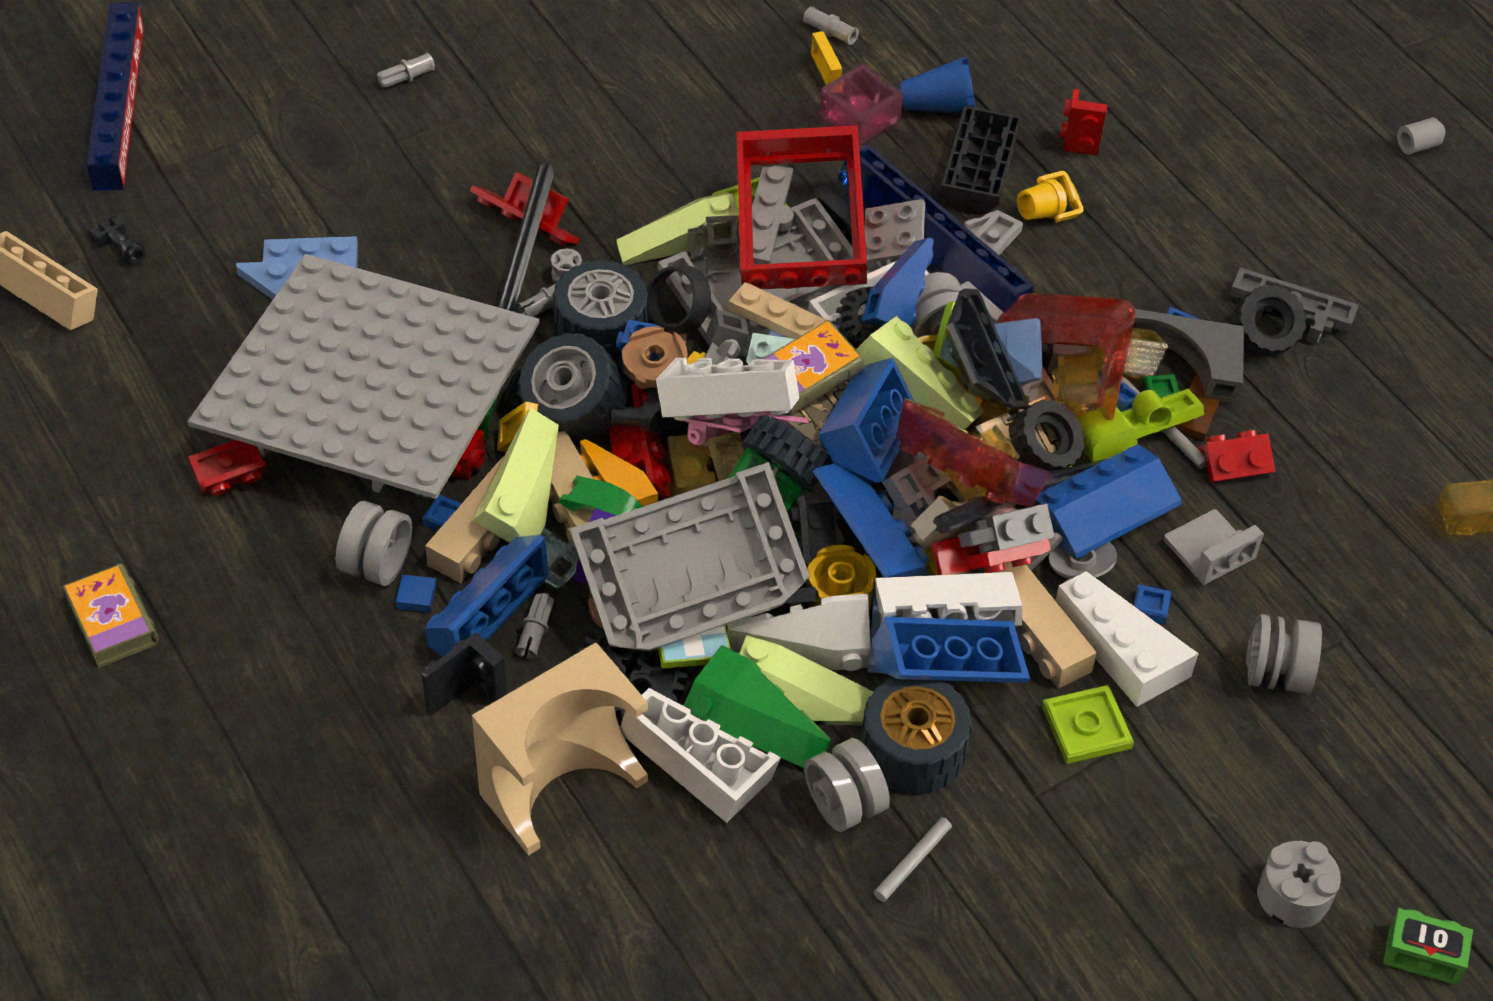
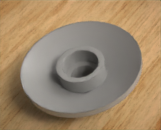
M1110 542L1077 559L1059 546L1049 554L1051 568L1057 574L1069 579L1084 572H1088L1095 578L1109 572L1117 561L1116 549Z

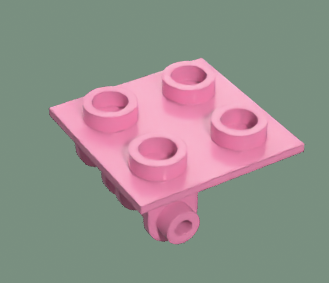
M728 413L714 419L706 418V415H694L690 419L680 420L689 422L688 439L694 445H701L725 437L729 430L742 432L754 426L750 424V416L740 417L738 413Z

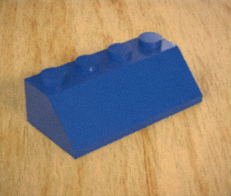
M893 358L865 365V369L852 377L819 432L820 443L823 449L828 452L833 463L876 483L884 480L920 413Z
M1137 444L1034 496L1033 506L1047 504L1053 532H1058L1063 537L1058 546L1077 559L1182 504V501L1160 459Z
M837 464L818 467L813 471L826 494L883 578L931 576L926 567L931 562L920 545L915 548L911 545L907 538L912 536V533L902 518L897 521L894 520L890 514L894 507L884 492L877 495L872 488V485L876 482Z
M541 535L515 537L507 546L501 547L496 553L495 558L485 568H481L476 572L472 581L465 589L456 592L451 598L449 605L440 614H435L428 621L425 628L428 647L443 657L452 650L456 643L463 639L466 640L475 632L487 641L549 578L545 538Z
M885 617L871 640L878 670L896 679L1028 683L1030 680L1013 621Z

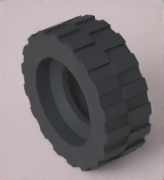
M1273 284L1271 286L1263 285L1248 293L1239 301L1240 304L1235 307L1232 323L1244 326V347L1248 352H1253L1260 357L1262 355L1273 357L1276 354L1278 356L1293 347L1302 338V332L1306 328V313H1304L1302 302L1300 303L1297 299L1298 297L1294 293L1289 292V289ZM1265 306L1274 307L1282 314L1284 325L1280 333L1268 336L1257 329L1255 314L1260 308Z
M1046 399L1035 402L1015 416L1016 419L1012 421L1010 425L1011 431H1009V437H1011L1010 444L1016 453V458L1023 463L1022 465L1026 469L1029 468L1035 474L1068 468L1076 463L1075 461L1081 457V451L1084 450L1085 445L1083 444L1084 432L1081 430L1082 426L1077 421L1076 415L1069 411L1064 404H1059L1055 400L1047 401ZM1045 423L1055 432L1059 442V448L1056 452L1050 453L1040 445L1035 434L1037 424Z

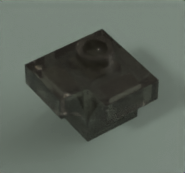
M736 215L705 217V222L702 225L688 229L687 240L691 262L705 261L707 275L738 273L740 240Z

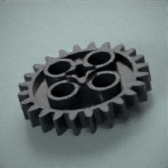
M596 628L595 639L585 638V648L597 643L624 675H628L637 650L609 646L605 633L601 629ZM578 648V653L585 648ZM658 648L652 651H642L637 660V668L631 673L629 681L637 690L646 692L650 688L677 702V697H683L685 687L682 685L687 683L688 674L684 673L687 670V666L662 669ZM617 649L626 650L628 653L625 655H618L614 651ZM650 661L658 662L660 666L650 667L646 663ZM614 707L616 717L621 718L622 723L625 710Z

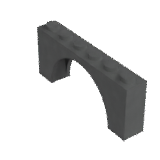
M1057 296L1051 316L1048 374L1079 378L1084 360L1097 347L1119 339H1143L1168 347L1182 356L1198 373L1203 384L1204 397L1220 399L1219 401L1236 403L1243 385L1244 326Z

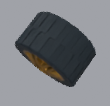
M891 678L885 681L883 685L878 686L873 691L872 696L868 698L864 710L860 741L868 748L877 761L888 789L914 795H923V793L928 792L933 793L939 791L942 787L948 786L960 774L966 758L972 720L970 719L971 712L969 706L964 702L965 699L950 684L940 680Z

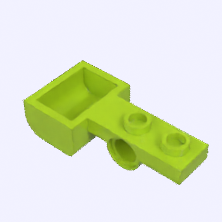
M1188 388L1160 398L1152 390L1142 391L1134 398L1132 408L1123 412L1105 394L1077 403L1069 411L1076 415L1077 421L1082 426L1081 430L1084 432L1083 444L1085 445L1082 451L1091 462L1111 458L1137 445L1138 438L1203 416L1204 405Z

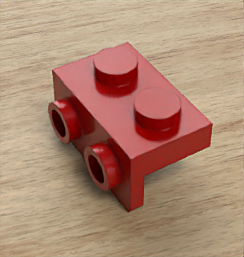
M1074 89L1072 99H1066L1063 116L1068 117V121L1062 120L1059 138L1065 139L1063 151L1098 156L1107 104L1078 100L1079 89Z
M1256 430L1237 433L1236 439L1226 440L1225 435L1206 438V444L1197 447L1205 455L1210 483L1276 472L1269 435H1257Z
M233 440L188 456V461L203 496L210 493L212 496L224 494L231 490L230 486L243 482L244 485L257 482L262 479V474L266 473L267 464L261 458L257 446L238 440Z

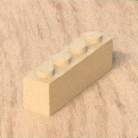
M9 232L0 233V285L69 330L93 321L98 290L96 287Z
M563 430L557 434L549 498L553 503L552 508L558 523H564L566 526L568 541L574 548L575 544L570 528L588 523L594 511L579 509L573 512L558 502L563 494L568 495L574 487L572 482L576 475L591 479L593 477L567 432Z
M504 456L425 545L427 565L459 583H462L469 573L473 574L478 569L481 559L488 551L494 550L500 541L499 536L472 521V518Z
M1010 561L1004 563L1005 570L992 572L1013 573L1022 602V625L1015 626L1016 633L1022 649L1027 654H1031L1036 660L1043 676L1046 679H1050L1059 689L1091 673L1097 652L1028 566L1012 567Z

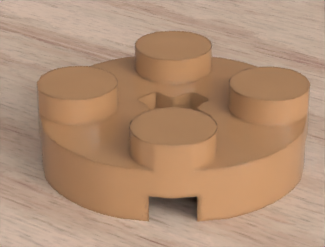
M658 326L646 327L634 332L622 350V363L625 373L630 379L635 381L636 386L640 389L657 388L656 378L675 358H686L687 360V347L684 340L675 332L672 335L671 333L664 332V328ZM651 353L663 356L659 361L648 360Z

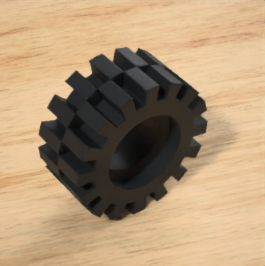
M873 286L848 292L846 294L847 297L842 298L839 302L842 306L836 309V313L841 314L840 318H836V324L842 323L843 325L839 329L840 333H847L848 335L845 337L847 341H854V344L858 346L880 328L877 326L865 328L858 320V310L863 304H867L869 293Z

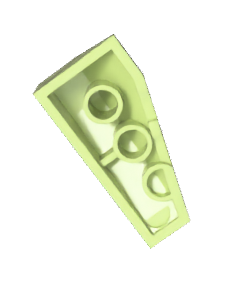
M729 192L696 199L617 239L622 264L630 265L679 254L684 251L689 252L712 247L739 236V212L733 194Z
M528 409L472 521L509 543L515 537L541 534L546 524L558 424L534 409Z
M746 635L739 654L753 660L761 668L760 671L774 685L777 684L785 692L784 695L799 710H803L812 721H822L825 725H862L866 702L872 696L873 691L781 645Z

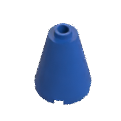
M968 57L959 58L901 81V88H896L898 106L904 105L905 111L962 115L964 106L975 108Z

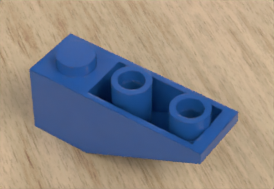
M925 238L914 241L870 290L862 321L881 328L897 316L910 327L914 324L917 315L915 310L917 300L925 287V281L923 280L925 271L933 258L932 246L934 239Z

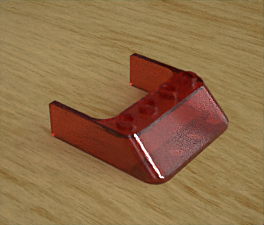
M1028 293L1020 296L999 316L996 323L1038 318L1041 324L1042 343L1101 348L1106 354V361L1096 407L1106 420H1113L1135 320L1133 305L1128 300L1121 298ZM981 398L990 410H998V404Z
M907 398L904 399L896 438L901 441L898 447L914 456H917L918 452L923 453L929 457L927 463L942 472H945L947 468L958 473L955 479L970 488H974L976 484L987 490L984 496L998 504L1003 505L1004 501L1007 500L1028 507L1034 505L1051 474L1050 471L1019 461L944 419V412Z

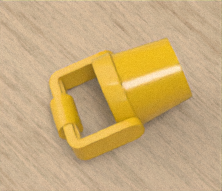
M1065 171L1037 178L1038 185L1021 191L1017 198L1018 210L1026 220L1054 218L1057 223L1076 218L1083 212L1080 197ZM1068 200L1073 211L1064 213L1066 210Z

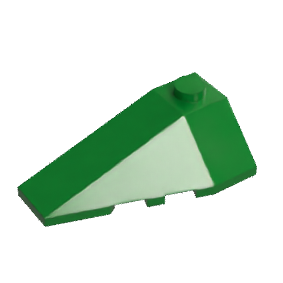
M723 645L720 646L695 679L686 699L684 707L691 710V715L702 721L709 719L720 725L719 730L734 738L739 739L741 736L753 742V747L768 753L770 751L782 759L803 768L808 759L824 751L827 752L831 739L803 710H799L784 695L785 692L777 684L774 685L760 671L761 668L753 660Z

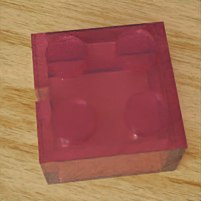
M861 64L821 88L819 115L834 127L858 125L860 145L901 119L903 93L886 80L881 82V77L865 64Z

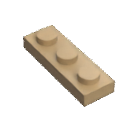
M746 282L728 302V310L792 339L800 337L826 321V319Z

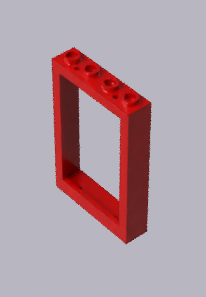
M858 125L737 132L740 272L742 285L746 282L763 290L867 284V256ZM847 160L853 259L754 265L751 166Z

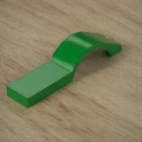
M576 475L572 482L574 487L568 495L563 494L558 502L573 512L579 509L594 511L596 508L614 515H620L643 507L635 497L616 485Z

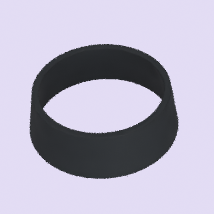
M686 265L665 267L653 276L648 285V314L656 325H660V327L677 334H688L699 328L705 321L711 305V290L705 275L697 268ZM678 270L690 281L693 300L691 309L685 319L677 325L669 326L661 315L659 298L666 279Z

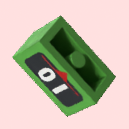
M1398 908L1389 926L1383 964L1458 986L1468 968L1473 929L1463 927L1454 921H1442L1428 917L1416 910Z

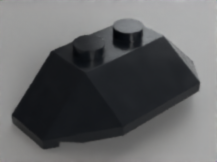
M964 288L960 290L947 324L946 338L949 342L948 351L951 357L958 363L962 372L961 381L964 387L972 395L1003 407L1026 409L1030 405L979 289Z

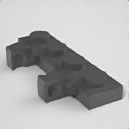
M1240 267L1231 288V296L1242 299L1252 290L1258 289L1263 285L1271 286L1273 284L1281 288L1285 287L1289 289V292L1294 293L1298 297L1299 302H1302L1304 306L1303 310L1307 318L1305 323L1311 325L1306 341L1318 344L1323 330L1331 332L1332 328L1349 333L1359 306L1358 304ZM1270 306L1260 308L1255 314V325L1259 324L1264 310L1272 312V309H1277Z
M966 432L885 479L882 483L899 511L910 505V508L918 518L936 500L934 490L947 482L952 486V491L961 503L980 493L982 490L975 480L971 468L984 461L970 435Z

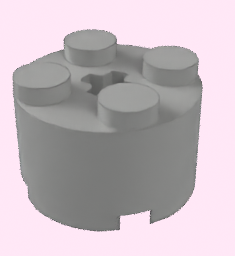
M1290 841L1272 849L1257 887L1260 904L1266 913L1271 917L1274 914L1276 917L1284 920L1283 924L1294 928L1313 926L1320 922L1327 914L1338 892L1341 882L1339 867L1328 853L1327 847L1320 842Z

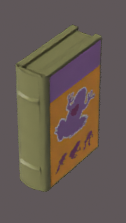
M829 319L763 358L764 360H794L799 400L788 412L790 415L805 406L807 407L809 403L847 380H851L852 377L865 369L863 357Z
M123 564L115 565L63 585L67 601L98 668L158 644L159 637L154 628V622L149 617L139 597L134 580L129 576Z

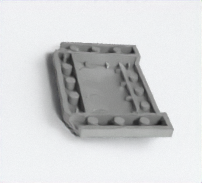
M816 197L791 208L794 213L793 224L786 231H778L770 264L853 259V248ZM739 236L691 256L684 251L658 263L659 271L665 267L686 265L697 268L705 275L711 290V305L705 321L697 329L707 344V329L716 309L738 315L728 310V302L742 286L739 263ZM677 270L666 279V282L688 314L693 300L692 286L688 278ZM843 285L763 290L808 311L810 300ZM746 318L749 332L746 341L751 342L753 333L769 335L770 329Z
M769 462L737 472L731 478L605 520L600 518L570 528V533L608 644L611 647L652 651L782 606L810 577Z

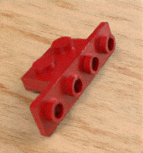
M515 172L504 198L485 188L474 185L471 186L470 191L478 195V202L492 208L494 205L502 208L501 214L513 220H518V217L521 219L523 217L533 179ZM550 189L537 232L542 233V230L550 233L549 239L562 246H566L567 242L578 244L580 238L557 227L569 198Z
M636 384L631 385L634 407H641L647 400L649 390L640 389ZM612 426L611 429L609 428L613 455L640 470L646 468L647 477L657 493L663 499L670 497L668 484L671 483V478L664 464L663 458L666 457V452L660 442V432H644L640 427Z
M959 537L933 543L932 550L938 575H951L983 567L985 573L1005 570L1004 563L1010 561L1012 567L1033 563L1031 556L1049 552L1050 544L1048 539L980 554L978 545L961 548Z

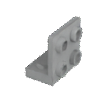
M922 199L866 209L865 241L867 268L870 272L890 264L892 259L900 258L914 241L924 239L925 202Z
M1214 509L1165 534L1164 541L1198 580L1205 585L1255 559L1264 533L1256 525L1244 531H1236L1218 510Z

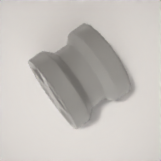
M566 248L560 249L552 255L551 277L555 284L570 268L582 264L581 255L577 251Z

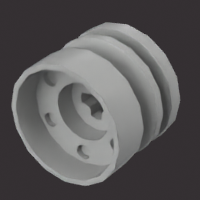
M1259 614L1254 629L1250 634L1246 653L1249 686L1259 687L1265 672V686L1267 689H1273L1279 675H1283L1286 692L1309 695L1315 685L1322 645L1321 624L1319 622L1296 619L1290 633L1287 634L1285 633L1283 617L1277 616L1271 629L1270 616Z

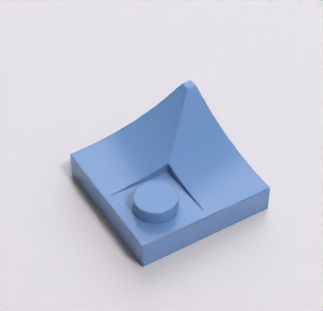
M1034 318L994 324L1020 385L1041 380L1042 341L1040 320Z

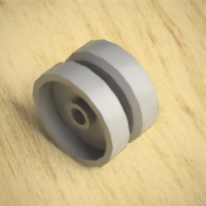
M941 272L924 275L925 287L920 297H918L915 307L917 315L914 324L911 326L913 334L917 338L926 335H938L946 303L956 302L959 291L962 290L955 276Z
M367 501L358 502L347 516L339 535L335 557L337 569L354 577L364 574L369 582L381 586L390 585L401 570L409 550L412 536V520L409 515L395 510H389L384 513L380 505Z
M854 738L848 739L836 745L832 750V754L824 751L805 762L804 773L810 794L818 810L834 830L843 832L859 824L862 816L871 818L889 808L890 797L884 775L871 752L859 740Z

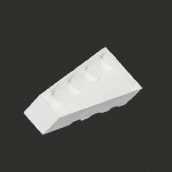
M650 688L642 694L648 702L647 712L635 718L625 710L620 726L623 736L726 823L772 780L781 758L770 751L768 754H765L753 748V742L741 736L739 739H736L719 730L720 725L709 719L702 721L690 714V709Z

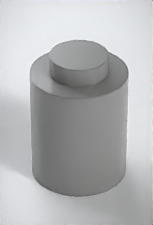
M1434 117L1402 126L1397 133L1398 144L1401 150L1408 155L1439 146L1443 143L1445 128Z

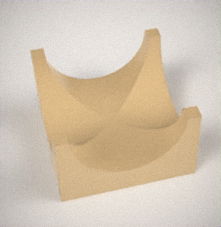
M597 643L590 645L472 715L480 795L527 855L540 849V840L531 822L533 804L540 791L556 777L570 771L592 768L615 773L626 779L635 788L648 782V774L628 746L618 724L614 707L622 708L637 718L648 711V702Z

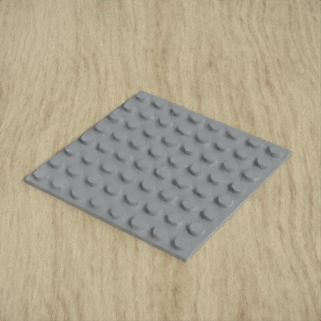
M305 254L188 420V426L437 499L538 327L539 319Z

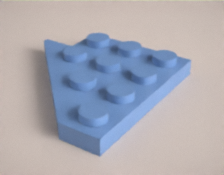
M357 236L264 240L263 262L236 263L237 273L273 300L305 254L358 268Z

